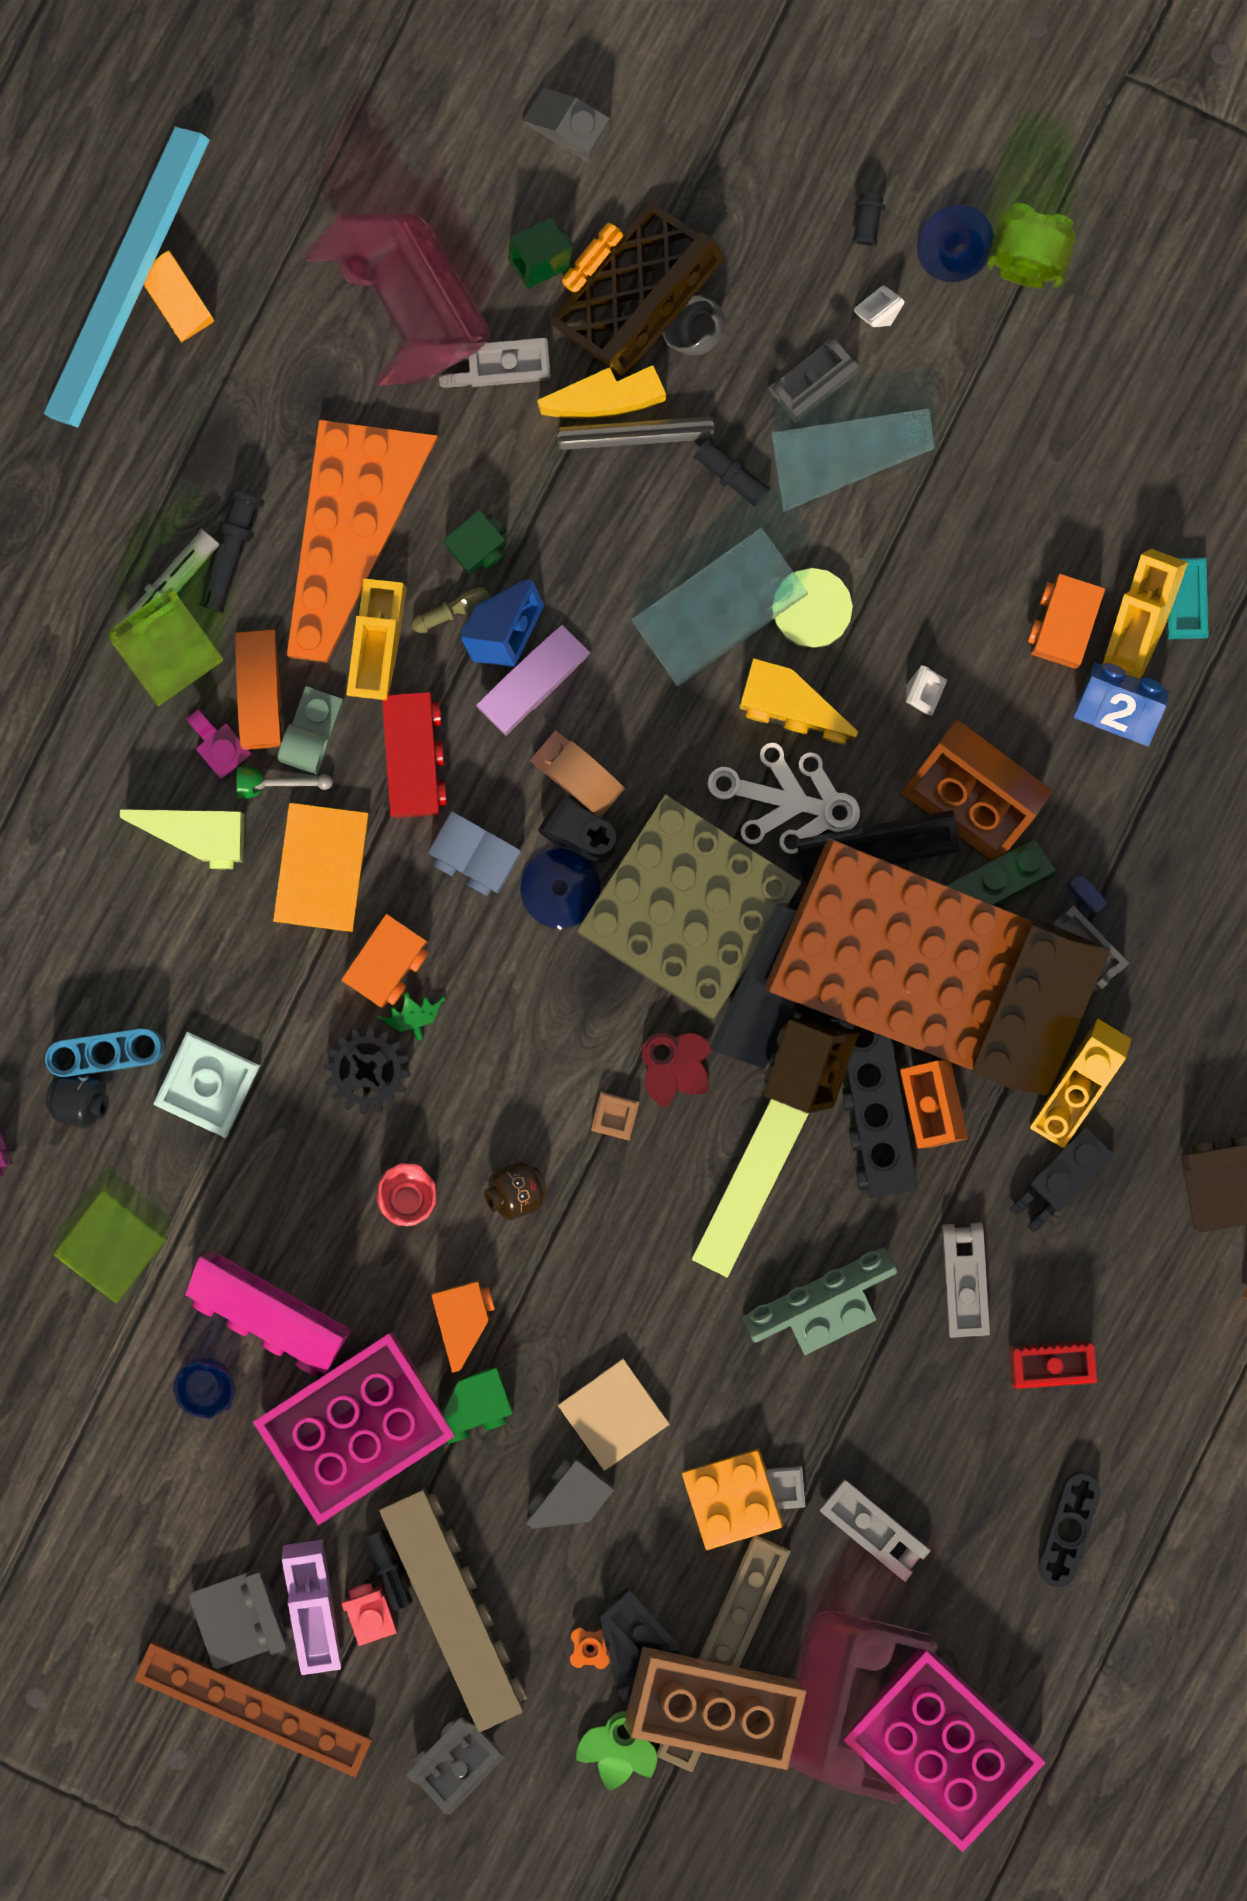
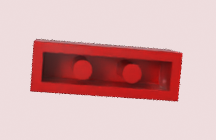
M430 692L388 695V699L382 700L390 816L392 818L440 815V806L447 805L446 782H438L437 766L444 765L443 742H435L434 726H441L440 702H432Z

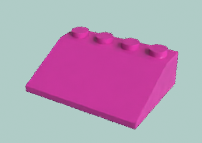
M215 1251L200 1256L186 1292V1296L193 1299L191 1306L210 1317H212L214 1312L228 1319L226 1326L245 1337H247L249 1332L263 1339L260 1344L263 1348L278 1356H282L284 1352L298 1359L295 1364L297 1367L313 1376H317L319 1371L325 1375L330 1371L352 1332V1329Z
M394 1332L387 1334L253 1422L318 1525L455 1436L417 1368Z
M924 1643L898 1669L843 1738L858 1755L962 1852L1046 1763L1042 1753Z

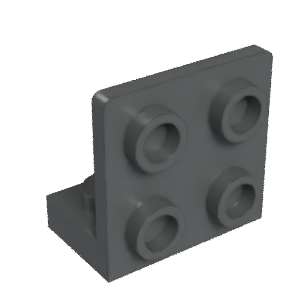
M264 1566L192 1591L189 1594V1600L214 1669L225 1667L270 1651L272 1655L286 1650L289 1646L290 1639Z

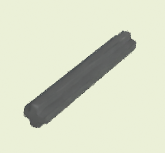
M708 416L567 426L558 428L557 435L559 448L568 450L707 440L708 438H714L715 429L713 418Z

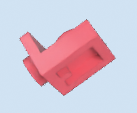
M365 1583L348 1590L349 1597L344 1598L342 1606L344 1611L348 1613L358 1646L397 1633L398 1630L382 1585L372 1588L371 1583Z

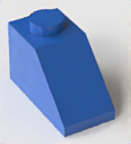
M525 579L475 606L469 620L464 624L461 634L462 642L473 662L516 667L544 607V603L533 580Z

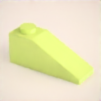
M120 810V818L204 862H210V869H234V862H244L245 814L242 812Z

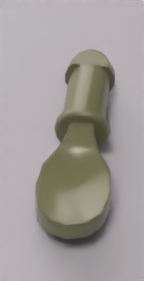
M479 587L470 590L448 604L443 602V605L422 615H416L413 618L411 627L415 632L425 633L428 632V629L449 619L453 620V615L456 613L471 615L476 605L490 598V593L485 588Z

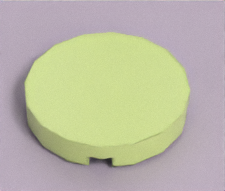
M809 568L796 571L782 582L775 594L773 613L777 628L787 640L799 647L816 648L828 646L842 636L850 623L853 606L849 590L840 578L827 570Z

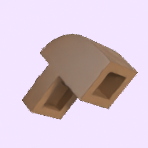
M556 730L530 759L538 769L599 818L604 815L625 790L597 761Z

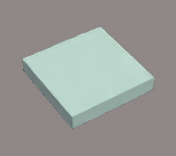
M187 1032L153 1105L227 1138L261 1065Z

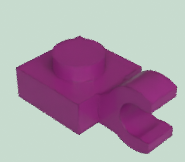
M199 709L186 719L204 740L196 750L221 780L253 755L249 750L242 749L240 739L228 724L216 730Z

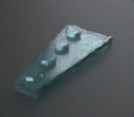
M930 408L771 433L782 512L935 449Z

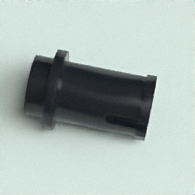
M861 193L859 200L855 201L854 206L858 208L854 237H852V242L855 244L877 246L881 211L886 210V205L883 204V196Z

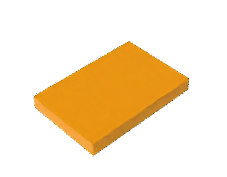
M289 803L274 922L354 932L369 813Z

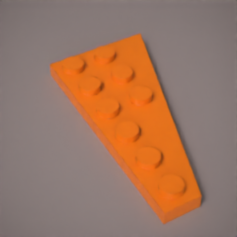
M319 420L287 650L289 658L328 663L349 620L348 618L359 596L362 594L363 579H368L375 563H377L404 509L408 496L438 440V436Z

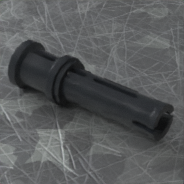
M231 490L230 493L232 502L226 521L221 522L219 527L221 529L220 533L223 535L205 592L199 604L201 607L219 613H224L242 551L246 542L250 543V540H253L255 533L252 531L258 509L262 508L265 503L262 499L235 490Z

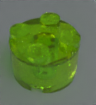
M1012 204L1010 211L1002 213L999 217L986 262L988 268L992 270L993 265H996L1001 269L1000 277L1018 285L1042 289L1044 282L1054 281L1053 288L1060 287L1064 283L1076 241V233L1072 229L1073 220L1060 214L1047 216L1036 213L1034 208L1026 204Z

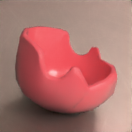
M399 1163L387 1170L378 1182L376 1191L377 1205L381 1213L392 1223L398 1226L416 1225L428 1218L436 1205L435 1182L420 1165Z

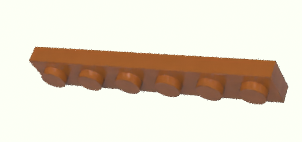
M154 1641L150 1643L134 1679L138 1683L355 1778L373 1739L366 1734L218 1669H214Z

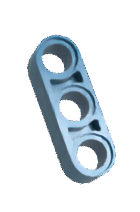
M135 1029L63 1040L53 1043L48 1048L45 1054V1063L48 1070L59 1077L87 1075L146 1066L157 1063L163 1057L165 1042L158 1032L151 1029ZM147 1035L153 1039L155 1050L150 1057L144 1059L137 1054L135 1047L137 1040ZM105 1041L111 1043L115 1049L114 1059L106 1065L102 1064L96 1056L98 1046ZM67 1047L74 1052L75 1063L72 1068L65 1071L58 1066L57 1055L60 1050Z

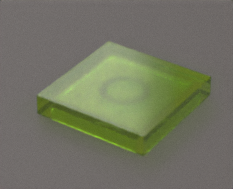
M102 1191L53 1255L117 1304L167 1239L108 1193Z

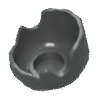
M694 295L662 333L666 344L685 355H704L716 347L722 337L725 324L723 310L714 300L703 295Z

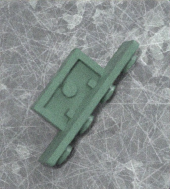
M883 1247L862 1255L860 1259L842 1268L831 1270L823 1277L803 1287L794 1288L787 1295L773 1302L756 1307L752 1312L744 1315L742 1320L754 1343L791 1326L804 1355H807L876 1321L863 1290L897 1274L898 1270L886 1248Z

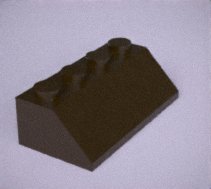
M1036 918L1029 931L972 1073L1008 1088L1049 1096L1108 957L1110 948Z

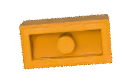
M168 250L154 261L144 286L182 343L213 323L214 319L170 251Z

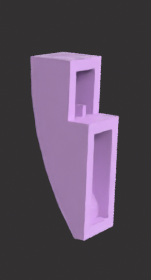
M561 625L504 677L477 704V708L507 736L571 674L590 652Z
M323 1539L283 1545L282 1564L301 1675L340 1670L339 1642Z

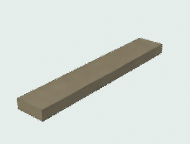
M759 1535L751 1538L698 1659L734 1667L740 1666L789 1557L790 1549ZM659 1744L656 1754L657 1757L693 1772L701 1752Z

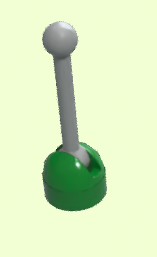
M237 767V799L256 797L265 786H318L323 790H327L333 784V779L328 774H322L318 778H264L262 773L256 768Z

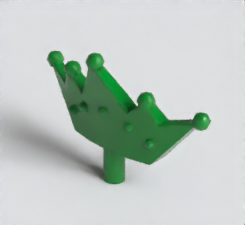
M405 992L403 995L405 1002L402 1013L397 1011L395 1006H392V1017L377 1015L378 1020L382 1019L399 1032L413 1029L416 1040L419 1041L424 1039L421 1026L434 1022L441 1002H444L446 997L441 996L440 1000L433 1005L429 1003L427 997H424V1003L421 1007L409 997L408 992Z

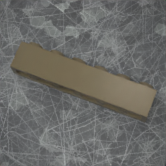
M424 1486L382 1505L379 1512L478 1732L480 1733L523 1713L524 1705L522 1701L527 1699L526 1692L518 1676L511 1679L505 1665L511 1662L503 1641L500 1639L495 1642L489 1630V1627L494 1625L492 1616L485 1602L478 1605L472 1590L478 1588L469 1566L462 1568L458 1561L456 1553L460 1552L461 1548L453 1530L445 1531L439 1516L445 1513L435 1492L428 1494Z

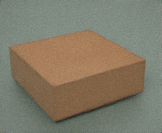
M601 1092L591 1131L630 1141L639 1102Z

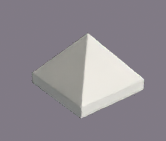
M881 286L856 306L854 312L872 327L891 326L905 302L889 288Z
M921 665L906 684V702L926 715L932 716L947 680L928 667Z

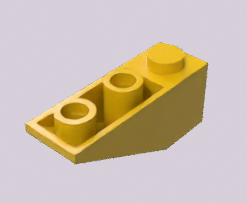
M753 658L739 708L747 711L745 717L763 723H769L770 717L785 721L784 728L807 734L808 728L824 732L823 739L843 745L846 744L847 739L853 741L856 739L858 731L796 672L786 667Z
M1097 1018L1044 1102L1030 1129L1064 1148L1126 1059L1132 1039Z

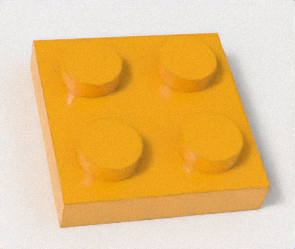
M760 1448L682 1472L706 1550L780 1529L784 1526Z

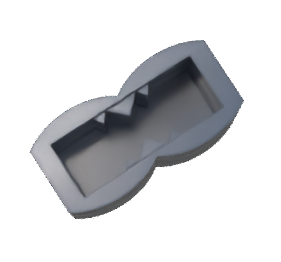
M451 812L428 854L435 858L432 863L434 867L452 877L457 870L470 878L466 885L488 896L491 890L497 894L501 892L521 857L522 851L458 814Z

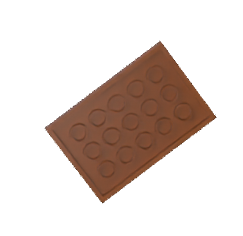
M828 838L764 989L973 1070L1034 921Z

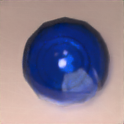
M201 1357L193 1359L179 1369L174 1379L173 1392L177 1404L187 1414L211 1419L224 1410H229L232 1406L236 1387L232 1372L221 1361L211 1357Z

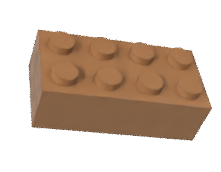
M643 1647L623 1726L632 1738L787 1770L806 1690L795 1679Z

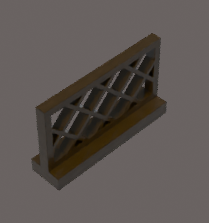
M652 201L648 203L623 233V237L617 245L611 247V252L594 273L586 277L587 281L581 289L574 292L549 321L556 330L605 363L613 373L622 379L630 373L725 259L711 237L702 231L699 234ZM654 217L660 219L663 222V233L645 237L644 229ZM686 238L692 241L683 254L672 256L673 241ZM664 243V258L646 262L645 247ZM637 249L638 264L619 267L621 256L627 251ZM665 268V275L659 283L647 286L646 272ZM638 274L639 288L620 292V278ZM612 280V294L594 298L595 287L600 282ZM639 299L640 305L633 314L621 317V302ZM613 304V319L595 322L594 308ZM586 310V325L571 328L565 324L574 312ZM614 329L612 339L603 349L599 348L596 345L595 333Z

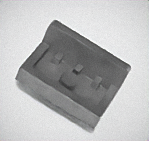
M464 1717L448 1723L440 1733L441 1738L431 1749L422 1751L412 1763L413 1768L406 1774L411 1782L419 1784L439 1808L448 1815H451L506 1757L484 1731L479 1733L474 1722Z

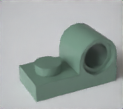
M305 686L293 723L289 724L283 737L278 754L279 762L318 775L344 700Z

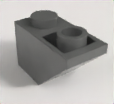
M576 1456L571 1463L564 1460L550 1478L555 1482L553 1487L546 1495L539 1491L525 1509L531 1514L526 1524L535 1529L590 1522L614 1491V1485Z

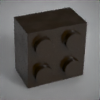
M818 1016L790 1019L788 1024H784L779 1032L777 1046L780 1049L776 1061H773L766 1071L764 1084L767 1087L764 1096L807 1114L834 1108L859 1032Z

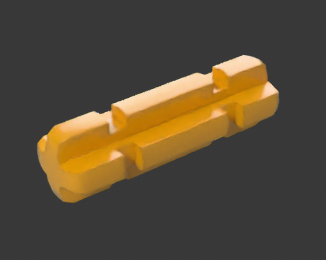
M611 223L605 224L598 233L599 238H594L574 262V269L570 267L562 277L563 285L574 293L581 289L587 281L586 277L594 273L611 252V247H615L622 239L623 233Z

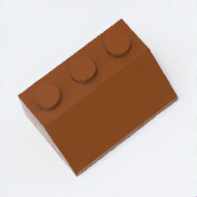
M957 719L901 793L929 814L953 810L958 836L993 861L1007 853L1037 816L1053 790Z

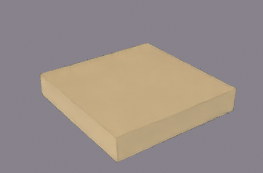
M624 1358L558 1404V1407L604 1471L670 1425Z

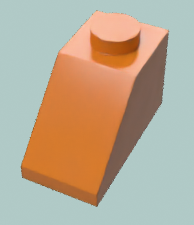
M480 1280L436 1291L431 1294L452 1373L461 1370L490 1319L488 1312L495 1310L490 1288H482Z

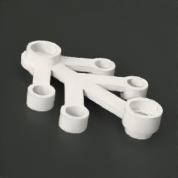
M768 743L763 746L760 751V760L763 765L771 768L783 790L740 780L738 774L728 767L715 769L708 779V789L717 799L728 800L736 795L780 806L757 821L749 820L744 823L741 828V838L750 845L758 844L766 833L801 812L817 815L818 817L797 831L787 830L781 835L779 846L787 854L798 852L797 848L788 849L784 845V838L787 835H795L798 839L817 836L827 829L833 832L850 830L859 820L860 809L858 803L852 796L836 792L822 768L823 762L821 757L816 753L809 752L804 754L799 760L798 768L802 775L812 779L822 800L805 795L784 760L782 747L776 743ZM769 748L776 749L779 752L778 761L774 763L768 762L764 757V752ZM806 758H814L818 763L817 770L814 772L806 771L803 767V761ZM720 777H727L731 781V788L728 791L723 792L717 789L716 781ZM843 806L847 811V817L844 820H836L832 815L834 807ZM749 825H755L760 829V836L755 840L746 837L745 829Z

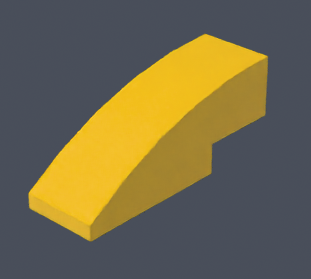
M653 365L617 382L609 367L537 400L541 415L570 419H597L638 412L666 402V393Z
M1154 549L1141 554L1131 589L1124 594L1102 665L1105 663L1117 665L1127 675L1141 680L1173 607L1188 562Z
M363 579L359 616H356L347 696L379 700L388 699L407 591L404 583Z

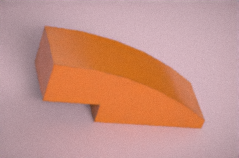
M276 630L236 633V682L240 746L243 750L280 747L283 740L282 703Z

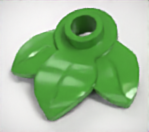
M627 1711L613 1714L605 1726L589 1729L582 1737L577 1748V1761L585 1763L598 1761L600 1777L608 1790H613L625 1783L633 1770L642 1776L652 1777L657 1764L655 1747L649 1741L632 1738L631 1736L621 1737L618 1734L617 1729L620 1725L624 1724Z

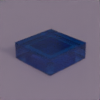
M1083 875L1075 876L1065 885L1091 915L1097 914L1107 905V901Z

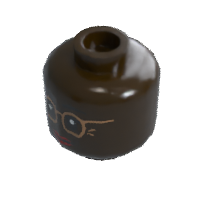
M517 1162L492 1172L489 1177V1188L484 1190L485 1200L489 1209L492 1212L498 1211L503 1218L508 1220H514L537 1211L542 1205L543 1198L547 1195L545 1180L537 1167L531 1168L524 1162Z

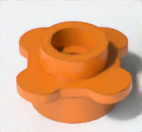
M576 1628L571 1634V1640L574 1642V1652L570 1655L571 1664L576 1668H581L584 1665H594L597 1669L607 1667L609 1658L606 1654L601 1629L598 1631H585L583 1628ZM588 1645L594 1646L592 1652L587 1651L586 1647Z

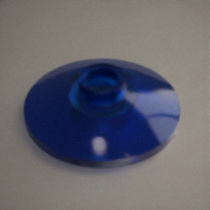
M954 205L944 208L934 214L920 232L917 243L919 261L928 274L940 281L959 282L969 279L982 270L989 261L995 244L994 230L988 218L974 207ZM966 244L960 253L955 254V249L958 245Z
M553 849L541 853L526 867L521 879V898L528 913L539 923L552 928H568L584 921L599 898L600 882L595 868L587 859L568 849ZM558 880L565 881L568 885L567 892L564 895H556L552 890L554 882Z

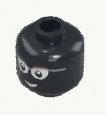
M86 1075L54 1079L46 1094V1107L50 1110L54 1120L83 1129L93 1126L98 1118L102 1119L109 1106V1097L104 1095L102 1082Z

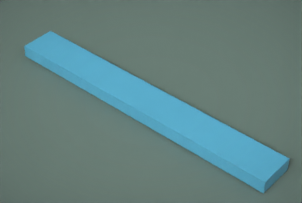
M178 127L174 128L44 411L46 416L77 428L80 425L210 139L203 134Z

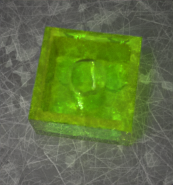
M173 587L163 592L107 632L113 646L158 706L224 660Z

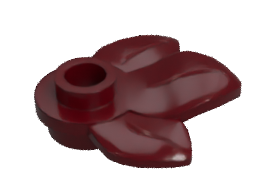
M663 1032L655 1033L647 1038L642 1047V1058L648 1066L645 1086L657 1104L664 1108L667 1107L673 1100L676 1090L688 1094L707 1093L708 1076L700 1062L712 1052L710 1049L711 1044L706 1039L694 1033H686L674 1037ZM662 1044L668 1047L670 1053L667 1059L658 1060L654 1056L656 1046Z

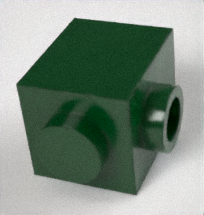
M549 218L510 237L508 261L529 289L569 270L571 252L573 251L572 241L567 232L559 230L552 218Z
M478 510L442 541L446 549L467 574L471 576L482 566L486 570L491 568L505 555L502 549L506 546V542L502 535L506 533V530L492 513L485 517Z

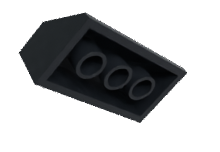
M800 903L777 904L710 1046L711 1050L762 1069H768L769 1065L776 1061L780 1049L777 1046V1038L784 1024H788L790 1019L809 1017V1007L764 989Z

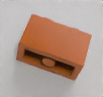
M1062 574L1055 578L1054 583L1047 582L1040 600V605L1046 606L1042 621L1034 620L1027 641L1034 644L1031 655L1077 669L1081 665L1105 588Z
M386 914L341 981L381 1008H384L387 1002L394 1006L407 987L402 983L404 977L410 969L417 972L428 957L429 952L424 949L428 942Z
M934 1061L900 1069L917 1148H931L968 1139L952 1063L950 1061Z

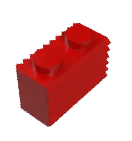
M1077 1340L1074 1343L1067 1341L1066 1344L1059 1342L1057 1345L1053 1342L1050 1345L1043 1343L1041 1346L1037 1343L1034 1346L1027 1344L1026 1347L1020 1344L1017 1348L1011 1345L1008 1349L1011 1385L1016 1389L1097 1383L1095 1349L1086 1340H1083L1081 1343Z

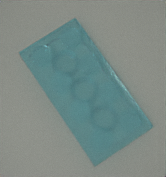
M761 527L631 619V621L675 684L679 686L807 596L808 592Z

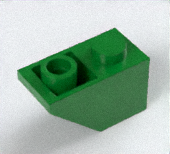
M498 1365L459 1379L443 1412L445 1419L455 1434L453 1438L447 1441V1444L469 1437L468 1429L484 1425L485 1431L508 1423L506 1416L513 1414L514 1410Z

